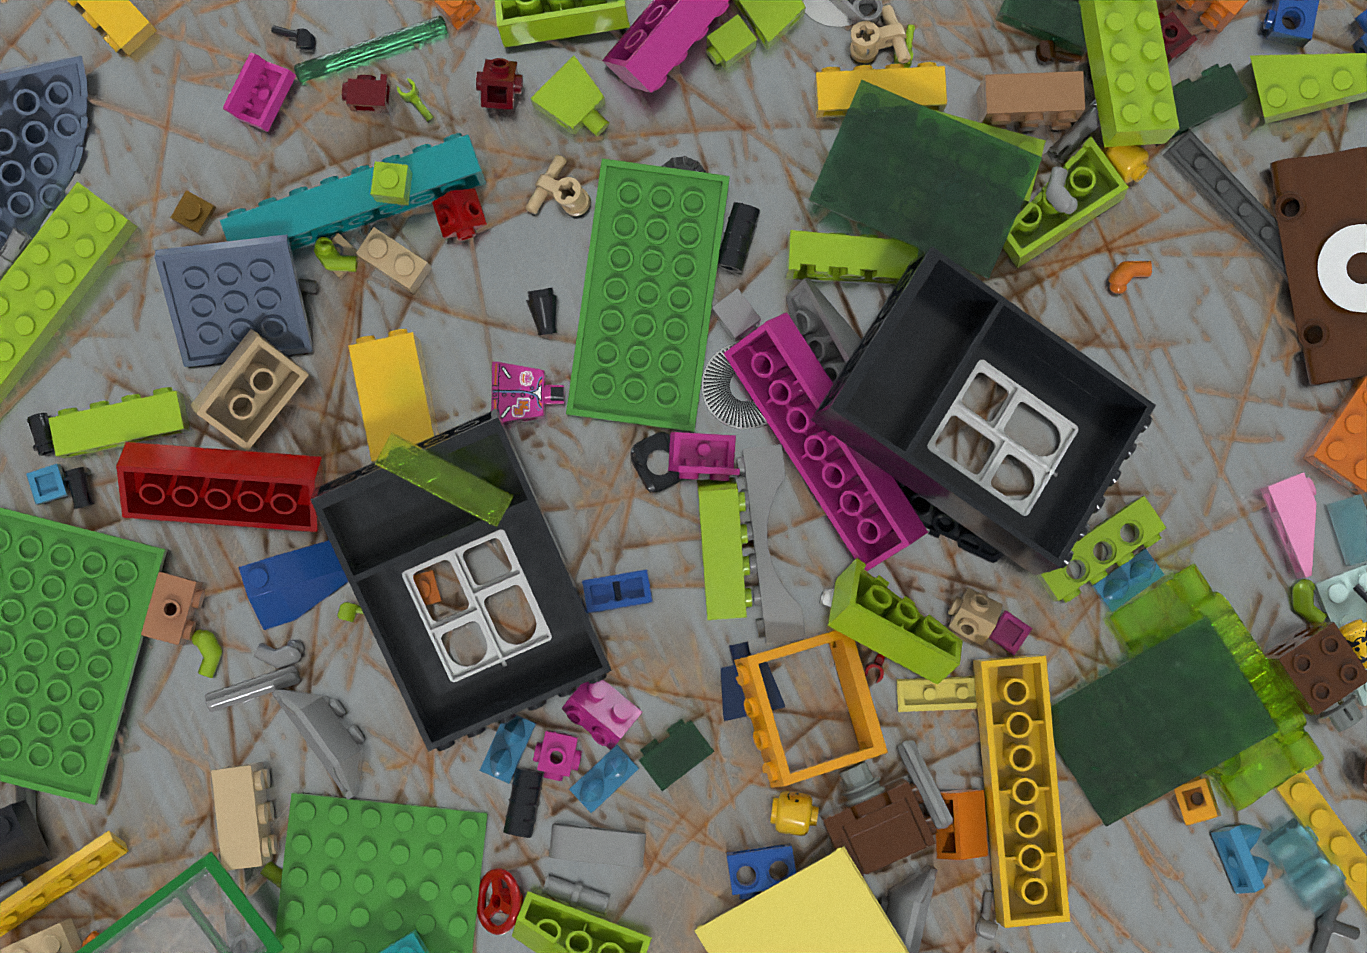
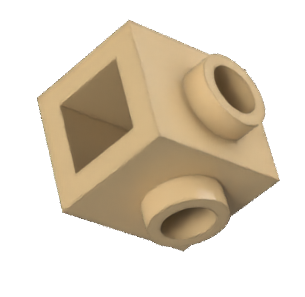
M968 587L962 598L955 597L948 610V614L952 616L948 629L983 646L997 625L1003 604Z

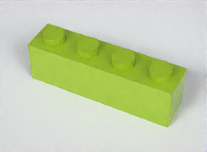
M165 387L153 390V396L141 398V394H132L121 397V403L110 405L109 401H100L89 404L90 409L79 412L77 408L59 410L58 416L48 418L55 455L66 459L121 447L126 442L140 443L191 432L184 395L178 391H173L172 387Z

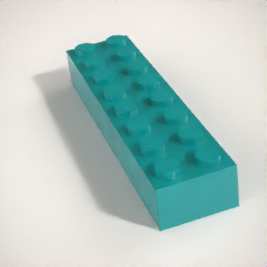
M456 133L443 139L444 143L432 147L431 144H424L412 150L413 153L400 157L397 154L382 160L385 163L409 166L413 173L409 205L376 202L370 194L374 167L370 168L369 165H364L351 170V175L340 179L338 176L325 178L320 181V186L308 189V187L296 188L289 192L290 196L277 200L276 197L262 200L258 203L259 207L248 211H246V208L233 210L227 213L228 218L220 220L227 241L288 234L291 251L315 244L316 240L320 237L332 238L337 233L341 235L430 204L450 191L473 189L487 183L469 134L462 136L461 133Z

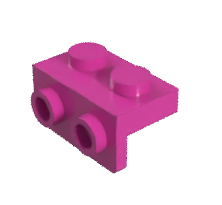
M251 52L227 97L223 109L239 121L268 132L296 74L286 68L267 62L259 55Z
M670 432L668 471L679 472V478L698 479L699 473L710 474L709 480L729 481V475H740V469L734 468L736 435Z
M604 679L594 684H589V682L581 684L562 707V710L573 723L581 725L592 735L598 744L606 746L610 750L614 748L642 714L639 708Z

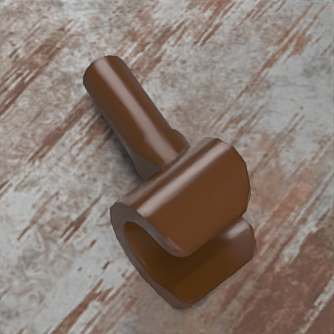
M1052 40L1041 41L1036 46L1037 58L1043 63L1054 60L1080 63L1082 59L1081 55L1055 51V44Z

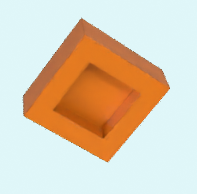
M434 570L413 576L426 606L443 601Z

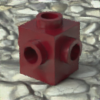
M503 58L485 59L483 72L478 71L476 77V91H481V107L513 110L516 94H522L523 75L517 74L518 62L508 61Z

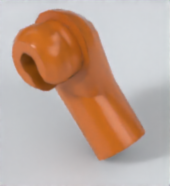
M1151 261L1121 262L1109 275L1108 281L1111 292L1116 294L1124 293L1127 290L1126 284L1133 277H1151Z

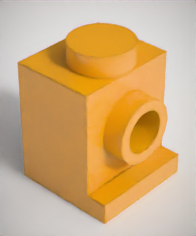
M1199 774L1181 778L1182 785L1173 787L1186 826L1222 816L1209 778L1201 779ZM1196 792H1200L1204 797L1203 803L1200 805L1195 804L1192 800V796Z

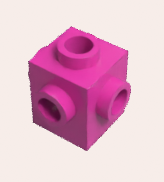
M551 730L545 731L543 743L537 742L533 761L539 762L537 770L544 771V778L562 781L563 776L570 777L572 770L578 771L582 751L576 750L579 736ZM554 751L561 752L563 755L562 761L557 762L553 759L552 754Z

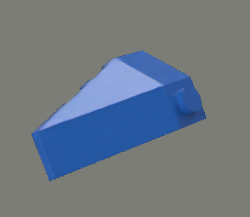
M329 540L239 567L247 597L263 630L297 620L305 612L349 582Z

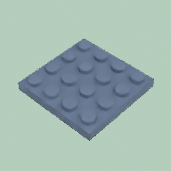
M288 234L155 251L154 258L184 367L224 363L250 329L256 331L286 355L312 352L313 343Z

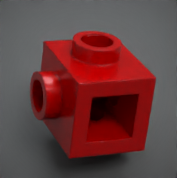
M475 188L453 190L432 202L443 238L457 237L458 241L468 240L476 236V230L487 225Z

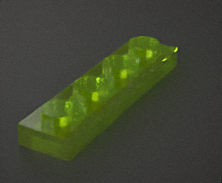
M392 432L375 461V464L495 527L498 526L513 498V495Z

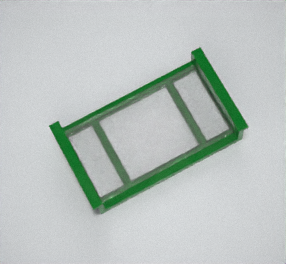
M210 851L75 953H279L285 947L215 854Z

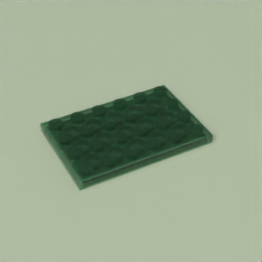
M861 80L810 195L809 202L924 252L933 246L962 268L989 279L1042 157Z
M1207 615L1051 704L1054 745L1106 827L1279 731V727Z

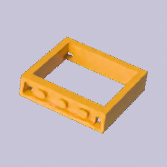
M833 630L734 660L739 675L735 678L743 689L745 696L744 709L752 720L755 730L753 732L754 743L761 751L764 761L762 770L763 773H767L771 788L787 786L888 753L855 640ZM829 643L860 750L790 772L758 664Z

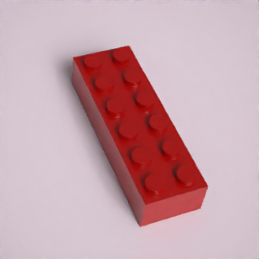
M126 442L116 465L122 518L318 532L320 519L310 499L314 488L323 485L322 457Z

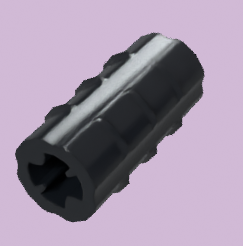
M733 203L726 230L723 232L724 237L719 251L718 267L737 273L743 272L761 212L758 208L743 203Z
M516 767L514 780L511 783L512 790L510 799H508L509 806L507 815H505L506 821L503 833L525 838L532 837L540 793L543 789L544 772Z

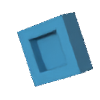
M54 464L26 474L36 505L70 495L67 483L63 480L65 477L61 464Z

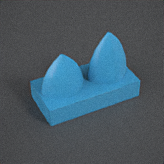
M1142 549L1130 561L1120 567L1118 566L1108 573L1105 578L1091 585V587L1108 611L1113 612L1165 574L1147 549Z
M516 714V717L511 721L500 724L479 771L510 784L537 723Z
M617 744L569 790L592 813L627 781L639 767Z
M1253 825L1223 827L1211 832L1236 894L1255 893L1265 888L1263 879L1267 874L1270 862L1251 855L1250 850L1257 843L1262 830Z

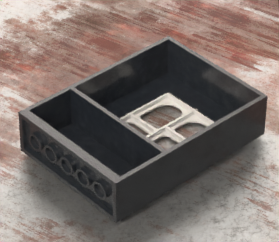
M931 246L909 263L811 420L1036 576L1064 568L1070 562L1074 554L1071 551L1076 541H1080L1088 532L1090 525L1087 522L1091 515L1097 513L1106 500L1103 496L1108 486L1114 485L1120 477L1122 471L1119 468L1124 459L1127 460L1136 450L1137 444L1135 440L1151 424L1153 417L1150 415L1156 405ZM977 373H984L1005 388L1008 393L1007 398L991 422L977 415L962 402L965 392ZM1020 402L1028 404L1057 427L1060 434V443L1052 455H1035L1005 434L1004 427ZM951 416H957L994 443V450L979 474L971 473L936 448L935 442ZM1006 455L1014 456L1032 472L1034 486L1032 492L1025 499L1012 500L998 492L991 485V480Z
M497 408L314 488L310 499L428 752L437 749V751L448 749L455 744V740L465 735L468 738L475 737L486 730L485 727L492 723L504 724L516 717L515 713L526 708L529 711L536 710L547 703V699L556 695L559 697L568 696L577 690L576 686L585 682H589V684L597 683L607 677L606 673L612 671L607 653L590 615L587 613L586 606ZM492 538H497L503 545L512 569L505 575L478 585L470 574L464 561L463 553L469 548ZM442 560H448L452 564L469 601V606L465 610L447 618L434 621L414 582L413 575L428 566ZM513 585H519L522 588L536 620L534 634L529 640L520 644L508 643L500 637L484 604V600L488 596ZM475 621L480 625L487 643L486 654L476 664L469 666L459 665L448 655L441 637L448 631Z

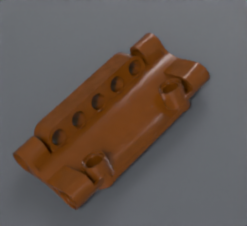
M1358 147L1315 156L1287 158L1270 163V170L1276 198L1275 211L1298 338L1303 347L1309 385L1367 376V312L1350 311L1334 303L1324 292L1317 271L1320 252L1333 234L1351 225L1367 224V147ZM1293 200L1299 201V212L1293 217H1288L1285 213L1286 205ZM1365 252L1354 254L1348 260L1346 266L1348 276L1358 284H1367V253ZM1319 326L1323 331V338L1320 342L1312 344L1308 339L1309 330Z

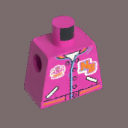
M492 362L491 411L497 408L504 425L544 419L546 404H564V385H546V373L544 370L502 362Z

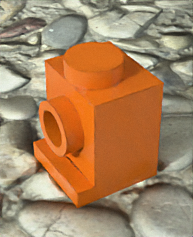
M433 0L436 9L457 31L481 11L475 0Z

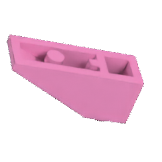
M1303 472L1260 489L1297 579L1312 576L1317 505L1314 497L1317 494L1315 485L1309 477L1306 478Z

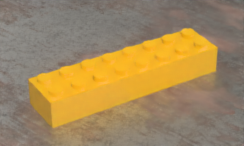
M1032 654L973 660L996 922L1004 928L1070 922L1046 656Z

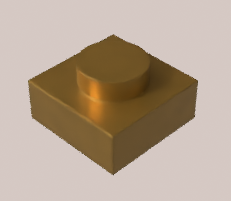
M186 190L170 218L201 235L216 207Z

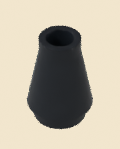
M553 287L528 291L529 300H526V303L536 325L538 336L557 333V295H554Z

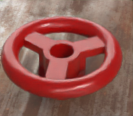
M495 868L488 871L480 881L477 915L482 926L489 933L494 935L505 934L516 923L523 905V896L514 876L505 869ZM502 880L506 882L508 888H502ZM490 883H492L490 904L486 907V892ZM496 913L509 915L507 920L501 925H496L491 921Z

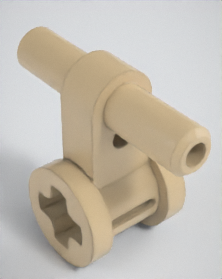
M885 5L882 8L881 14L886 26L878 28L876 24L870 21H861L852 27L850 54L857 62L869 63L876 59L879 49L890 46L894 47L899 63H907L911 59L905 42L907 36L901 23H898L891 5Z
M556 155L546 173L539 176L535 183L537 188L525 207L528 212L536 214L547 195L554 197L562 205L566 213L571 216H580L589 209L591 204L590 196L575 178L565 177L559 181L556 180L567 162L563 156Z

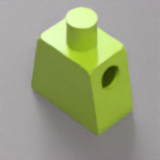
M733 0V3L767 50L804 16L806 9L802 0Z
M574 55L530 98L535 109L573 135L585 125L597 137L610 124L598 112L605 105V97Z

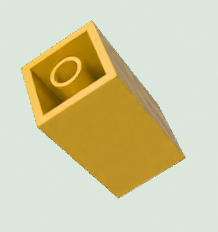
M398 329L388 332V337L376 340L374 335L357 338L356 344L348 345L372 462L439 434L421 341L413 332L408 333L407 329Z

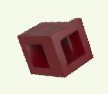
M1173 11L1166 17L1162 12L1159 13L1168 65L1188 51L1198 40L1195 35L1192 36ZM1165 29H1168L1174 38L1167 37Z
M381 74L380 80H376V77L372 75H357V79L348 78V82H343L342 101H346L350 111L389 113L391 81L387 74Z

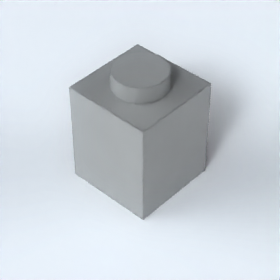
M738 288L712 307L711 312L734 342L752 333L761 322L759 315Z

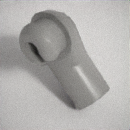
M1053 167L1046 190V198L1058 212L1071 214L1077 209L1078 202L1064 187L1068 170L1061 167Z
M290 640L286 646L277 650L260 643L254 653V657L281 669L297 663L301 658L304 647L298 640Z

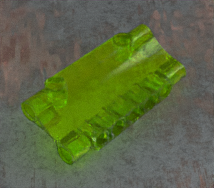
M1196 563L1143 596L1117 610L1108 619L1128 648L1130 662L1134 665L1203 772L1215 779L1235 811H1239L1253 804L1288 778L1313 768L1325 757L1310 734L1303 728L1307 725L1303 712L1229 601L1221 593L1211 590L1212 587ZM1144 644L1148 645L1151 649L1152 655L1150 659L1143 652ZM1218 754L1224 759L1223 769L1217 764Z

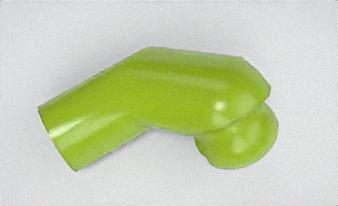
M1309 579L1299 580L1292 590L1293 609L1310 623L1324 622L1327 615L1314 606V583Z

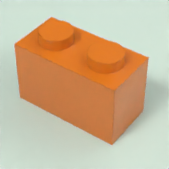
M959 789L940 792L953 818V823L945 829L936 828L938 832L935 834L937 859L966 860L988 856L984 790Z

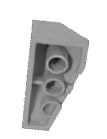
M804 278L786 296L792 321L832 383H834L861 341V338L809 278Z

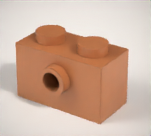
M158 572L141 635L175 645H186L187 640L191 641L196 629V622L193 621L196 608H201L205 597V590H202L203 582L165 572Z

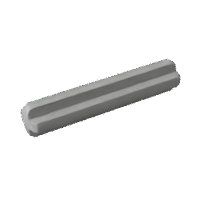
M291 665L207 693L205 695V703L209 711L214 712L274 692L276 689H283L298 684L300 682V675L296 666Z
M906 740L897 748L899 755L914 785L916 784L924 801L923 804L937 829H945L953 823V818L915 741Z

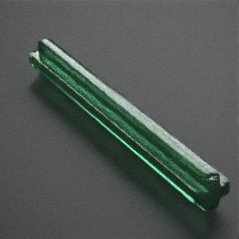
M439 15L298 63L294 66V71L299 82H305L446 34L448 32L444 18Z

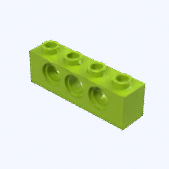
M1138 497L1089 530L1080 541H1076L1071 550L1074 554L1070 561H1076L1081 566V574L1077 579H1073L1067 574V566L1036 576L1054 602L1063 599L1067 603L1082 593L1079 587L1090 581L1093 585L1108 575L1106 569L1111 565L1117 563L1120 567L1134 558L1135 555L1132 551L1143 544L1146 549L1162 538L1159 533L1166 529V526L1146 497ZM1125 524L1131 526L1135 533L1130 543L1125 542L1120 535V530ZM1098 542L1103 543L1108 549V555L1103 561L1098 560L1093 553L1094 546Z

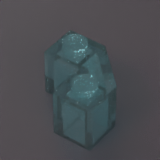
M1293 818L1262 840L1271 861L1277 869H1281L1285 873L1287 879L1291 882L1289 885L1316 918L1348 895L1343 883L1347 880L1344 873L1336 864L1330 866L1321 857L1316 846L1319 839L1308 825L1302 827Z

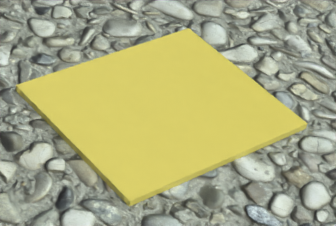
M844 846L837 848L833 853L711 921L699 925L694 930L708 953H909Z

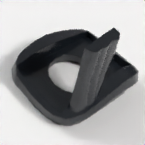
M658 432L639 441L632 447L630 452L634 468L645 488L653 494L662 492L684 480L679 478V472L668 471L663 475H655L648 469L647 458L650 453L656 450H664L669 454L670 435L666 432Z

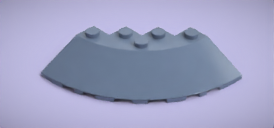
M82 55L0 70V250L9 238L13 228L26 232L32 239L40 230L39 227L50 211L56 209L66 196L64 191L78 169L84 147L82 146L88 121V90Z

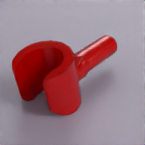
M878 653L874 661L865 666V677H867L869 669L875 667L880 670L876 683L883 679L884 670L882 665L885 661V656Z

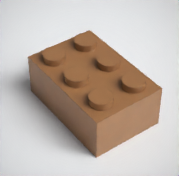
M1083 71L985 75L977 89L978 122L1006 130L1007 127L1019 126L1020 131H1033L1039 129V126L1051 125L1053 130L1069 129L1085 111Z

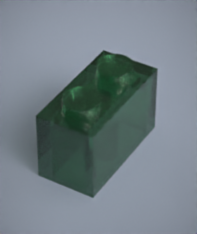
M682 718L666 729L669 736L661 742H658L655 738L640 749L643 755L638 760L661 791H664L715 752L691 719L686 723Z

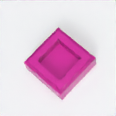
M1004 610L988 639L1010 654L1015 655L1033 628Z

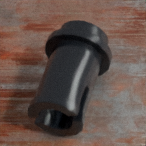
M38 413L29 416L26 420L29 423L35 443L33 450L37 451L39 456L55 453L48 414Z
M84 467L65 471L66 478L63 480L68 482L74 509L94 505L95 501L93 500L87 479L90 473L86 472Z

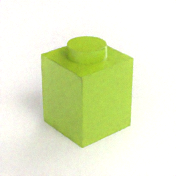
M737 14L707 36L708 48L705 50L715 65L721 63L726 70L756 48L757 38Z
M375 161L370 194L376 202L409 205L413 174L409 166Z

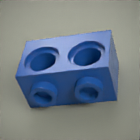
M1273 0L1272 10L1268 9L1264 19L1263 28L1267 29L1265 40L1303 48L1312 39L1319 0ZM1282 18L1291 19L1294 23V29H1287L1282 23Z
M647 569L582 580L587 613L653 603Z
M791 843L726 853L732 895L739 894L740 899H750L759 894V891H764L796 873ZM776 861H782L788 866V871L782 878H774L769 873L770 866ZM743 866H749L755 870V878L749 883H742L737 879V872Z

